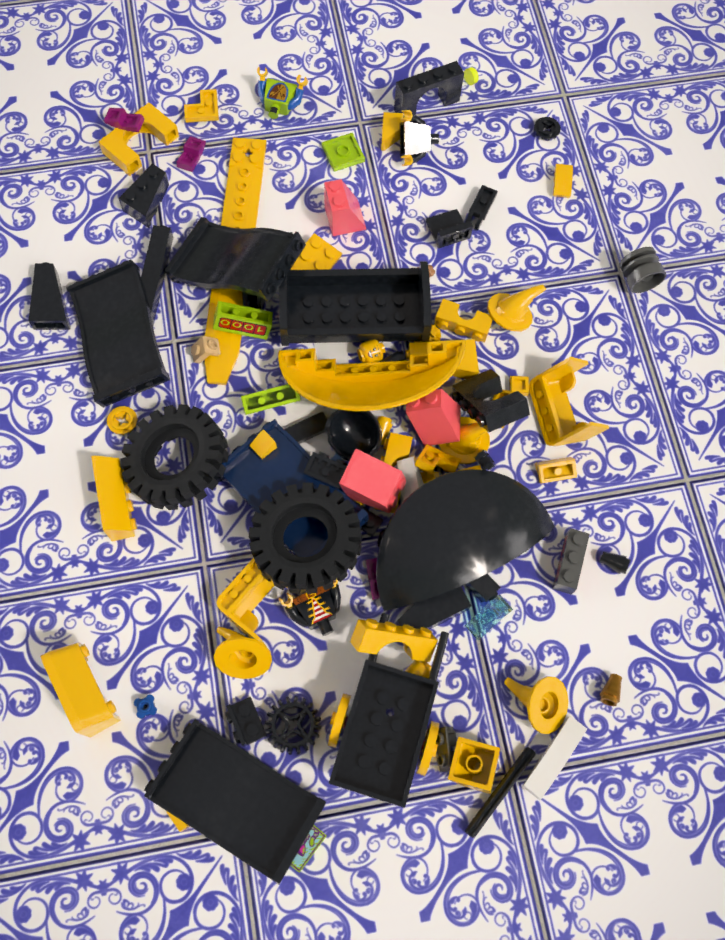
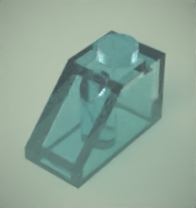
M499 594L484 606L465 626L479 641L513 609Z

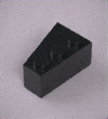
M152 163L118 198L123 212L150 228L151 220L156 215L157 207L162 202L169 186L166 172Z

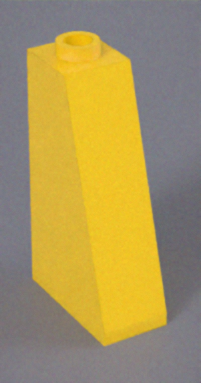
M475 339L466 340L464 356L459 367L452 375L454 377L468 379L479 374ZM427 342L409 343L408 350H405L406 360H410L411 354H428Z

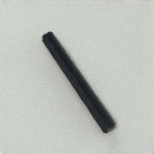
M530 747L524 749L465 829L466 834L471 838L476 837L535 757L536 753Z

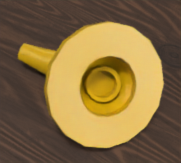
M542 284L512 295L507 293L492 295L487 302L489 315L504 329L522 332L528 329L532 323V313L528 306L546 288Z
M460 417V441L438 444L441 451L461 459L460 464H471L477 462L474 457L479 452L488 450L490 436L483 427L478 425L475 419Z
M217 628V633L226 639L216 647L213 657L215 665L221 672L234 678L250 679L261 676L270 669L272 656L271 651L265 644L256 639L247 638L232 629Z
M546 676L538 680L533 687L524 686L509 677L505 679L504 684L527 708L528 719L536 731L542 734H550L562 725L567 714L569 702L567 690L562 681L556 677Z

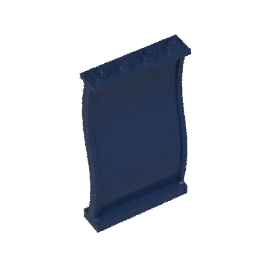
M276 419L264 424L258 433L252 434L242 446H237L233 450L232 454L228 456V462L222 463L226 468L223 478L257 513H261L259 506L265 499L269 502L273 501L271 494L279 489L283 494L287 493L286 486L296 484L297 489H302L303 483H313L314 489H318L319 484L329 486L304 475L303 472L311 456L278 424ZM264 429L276 442L277 448L264 459H261L252 450L250 444ZM329 486L332 493L336 488ZM336 489L343 494L344 501L348 499L354 506V512H357L361 528L369 521L368 513L355 504L341 489ZM302 517L288 525L284 532L283 541L284 545L295 556L310 557L319 553L327 543L328 532L325 525L318 519Z

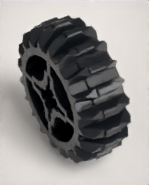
M294 696V702L291 703L290 698L286 697L287 704L283 705L282 700H278V704L281 707L277 708L275 705H272L271 708L275 713H267V716L272 718V721H265V725L271 726V728L265 730V733L273 734L268 738V741L271 742L276 739V742L273 744L275 749L280 744L282 745L280 748L281 753H284L287 747L289 748V755H292L293 748H296L297 754H301L299 747L303 746L304 750L308 751L306 743L309 742L314 746L315 742L311 739L312 736L319 738L320 735L314 731L322 729V726L315 725L316 722L321 721V717L314 718L318 710L310 711L313 706L312 702L305 706V698L301 700V703H298V696ZM290 708L302 710L293 717L284 713L285 710ZM306 715L311 720L308 734L301 727V723ZM278 717L285 722V728L280 736H278L276 731ZM285 718L289 721L293 720V722L298 720L297 726L301 732L297 729L288 730L290 726ZM291 734H297L303 738V740L296 743L284 741Z

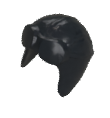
M338 409L329 416L324 427L328 435V443L332 449L347 461H350L355 449L373 456L378 451L382 442L381 425L370 411Z

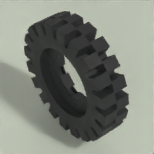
M179 404L178 409L173 405L164 407V415L157 409L149 414L152 420L151 423H148L143 418L137 424L142 430L140 433L132 430L127 438L132 444H124L122 453L126 457L120 458V467L124 470L122 476L124 481L128 483L127 486L147 504L162 510L164 506L168 510H178V504L184 508L193 505L192 497L201 501L207 496L204 491L206 487L213 491L218 485L214 477L215 475L223 477L226 470L222 463L228 462L229 453L225 450L228 448L227 439L223 436L224 433L206 412L204 413L195 406L192 409L184 404ZM178 437L189 440L194 451L190 464L183 471L174 475L160 473L155 466V457L162 448L161 445Z
M303 483L302 489H297L296 484L286 486L288 492L285 494L280 489L271 494L272 502L265 499L259 506L261 513L255 512L251 520L253 527H249L250 550L258 569L261 570L262 575L268 581H273L274 586L282 590L288 587L290 593L300 594L301 589H306L307 594L318 593L317 587L323 586L324 591L334 587V580L337 579L341 582L348 576V568L353 570L357 563L356 556H360L362 548L360 522L357 512H354V506L348 499L344 501L342 493L336 489L331 493L329 486L319 484L318 489H314L313 483ZM302 517L318 519L325 525L328 532V539L324 548L319 553L310 557L293 555L286 549L283 541L284 532L288 525Z

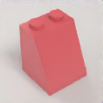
M342 179L324 182L325 211L332 236L366 230L358 199Z
M436 389L428 395L406 404V414L424 446L426 444L432 446L460 441L461 406L443 389Z
M355 449L339 485L350 499L390 513L392 508H395L397 505L400 490L402 491L405 488L406 478L402 471Z

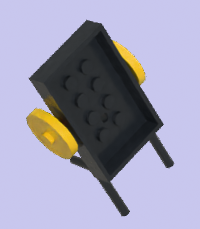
M382 613L379 623L388 621L390 615ZM441 631L429 678L376 663L378 653L369 654L368 660L366 659L349 717L346 714L352 695L343 693L337 712L333 711L330 724L333 727L328 746L336 748L342 728H345L329 780L330 785L405 808L416 766V774L425 776L432 756L435 757L438 747L436 740L440 724L430 721L428 729L427 725L439 685L437 677L449 633ZM386 710H393L394 715L388 716Z

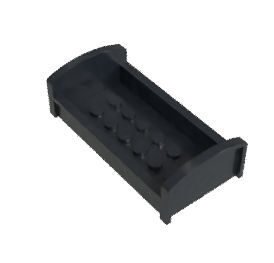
M420 261L419 268L290 270L279 286L281 345L289 346V343L365 342L373 339L378 340V342H429L432 317L428 262Z

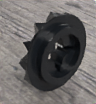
M551 117L539 118L534 125L536 136H540L541 139L546 138L548 141L551 138L555 139L561 130L558 121Z

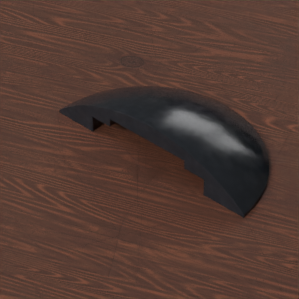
M459 470L446 473L423 484L407 497L395 511L385 529L379 546L376 580L383 611L407 606L448 592L476 580L517 558L542 540L555 527L544 505L528 488L518 481L492 471Z

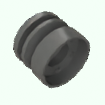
M653 247L636 249L627 254L619 263L632 293H642L660 285L667 277Z

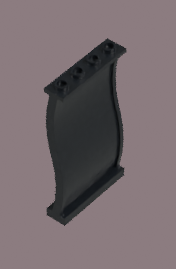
M201 217L164 271L174 283L183 282L208 289L239 290L260 296L266 302H270L306 244L299 232L296 231L292 234L271 228H230L209 222L207 218Z
M132 260L124 261L117 266L107 268L103 272L91 275L89 278L66 287L71 295L80 326L86 369L94 392L93 399L94 402L103 408L170 380L156 342L150 307L139 273L140 269Z
M195 719L193 723L189 722L183 730L182 734L184 736L181 741H176L170 750L172 754L167 761L164 760L157 770L159 774L155 780L151 779L146 785L144 796L280 885L326 805V801L291 782L231 741L199 723L198 720Z

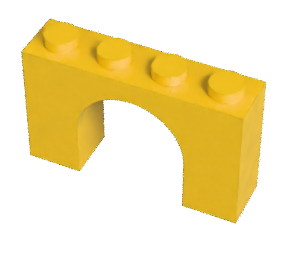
M149 102L134 113L142 114L145 119L139 132L115 128L99 141L102 153L129 176L142 167L139 155L127 146V142L131 137L139 133H149L157 137L166 146L179 137L177 125Z

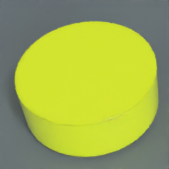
M473 67L464 70V79L467 84L473 85L478 82V72Z

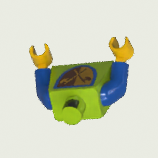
M260 67L257 68V73L260 76V80H258V95L261 103L265 105V110L269 112L270 118L277 119L279 114L288 115L291 110L301 104L304 93L303 87L308 84L306 77L304 82L300 83L301 75L297 76L296 80L299 86L267 78V81H265V77L268 75L266 67L264 74H260Z

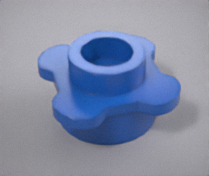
M149 694L145 698L135 699L134 705L137 707L138 712L136 715L138 718L143 719L145 716L157 713V708L153 702L155 699L153 695Z

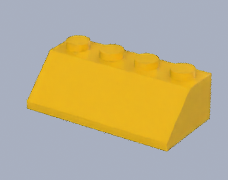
M91 456L103 531L111 541L135 537L134 530L137 529L136 519L132 518L131 513L134 511V505L128 496L131 493V489L127 486L128 483L124 481L122 476L124 470L120 467V459Z

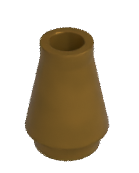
M610 674L607 683L600 693V701L614 707L620 702L622 682L620 675Z

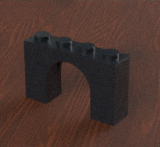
M454 61L397 81L394 102L395 113H403L401 112L402 110H410L412 114L416 115L419 99L427 91L438 87V96L444 106L459 102L464 72L459 63Z
M492 369L452 385V399L461 406L463 411L469 414L471 419H475L478 425L487 432H492L530 415L528 400L519 391L496 400L483 401L503 392L500 376Z

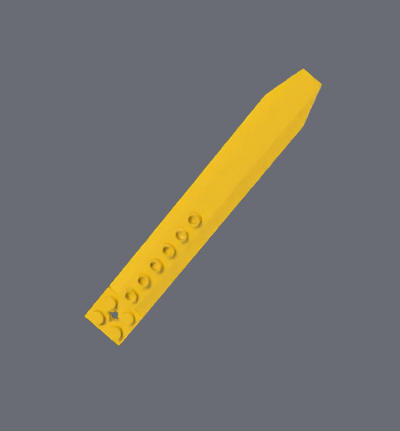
M233 137L221 226L239 229L256 228L267 147L266 140ZM211 289L205 336L218 339L221 354L219 356L209 355L204 360L207 383L226 385L240 353L242 335L214 330V314L218 301L243 306L242 291Z

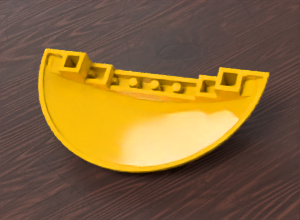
M466 340L427 342L428 354H411L408 361L337 364L336 359L317 360L315 348L279 350L278 361L281 373L290 387L299 395L314 403L348 411L382 410L418 400L444 384L459 367L464 356Z

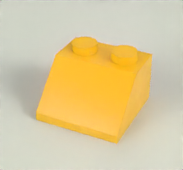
M458 736L448 780L470 789L491 794L500 748Z

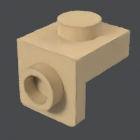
M202 336L191 346L194 363H201L209 355L219 356L221 354L217 338Z

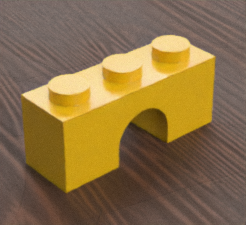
M443 299L436 314L434 324L440 329H447L455 332L457 335H464L475 339L477 342L485 343L493 322L490 315L477 310L472 319H462L458 315L460 304Z

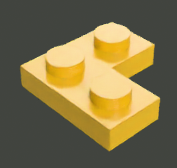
M216 89L200 90V104L184 105L186 123L219 120Z
M426 444L417 458L415 466L424 472L433 473L436 466L441 467L446 472H455L461 459Z

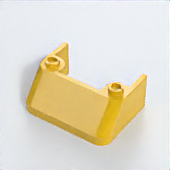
M568 357L537 375L529 383V391L545 443L549 446H561L586 441L609 429L608 425L594 422H580L576 424L567 392L573 389L576 384L574 372L588 365L586 360Z
M254 557L219 595L217 607L245 635L264 644L262 639L254 633L259 622L252 611L274 587V583L272 580L268 581L262 575Z
M77 642L46 652L40 656L41 661L67 718L76 733L91 738L121 721L120 717L114 714L117 711L112 700L107 701L103 697L87 663V656L90 653L85 644L82 645Z

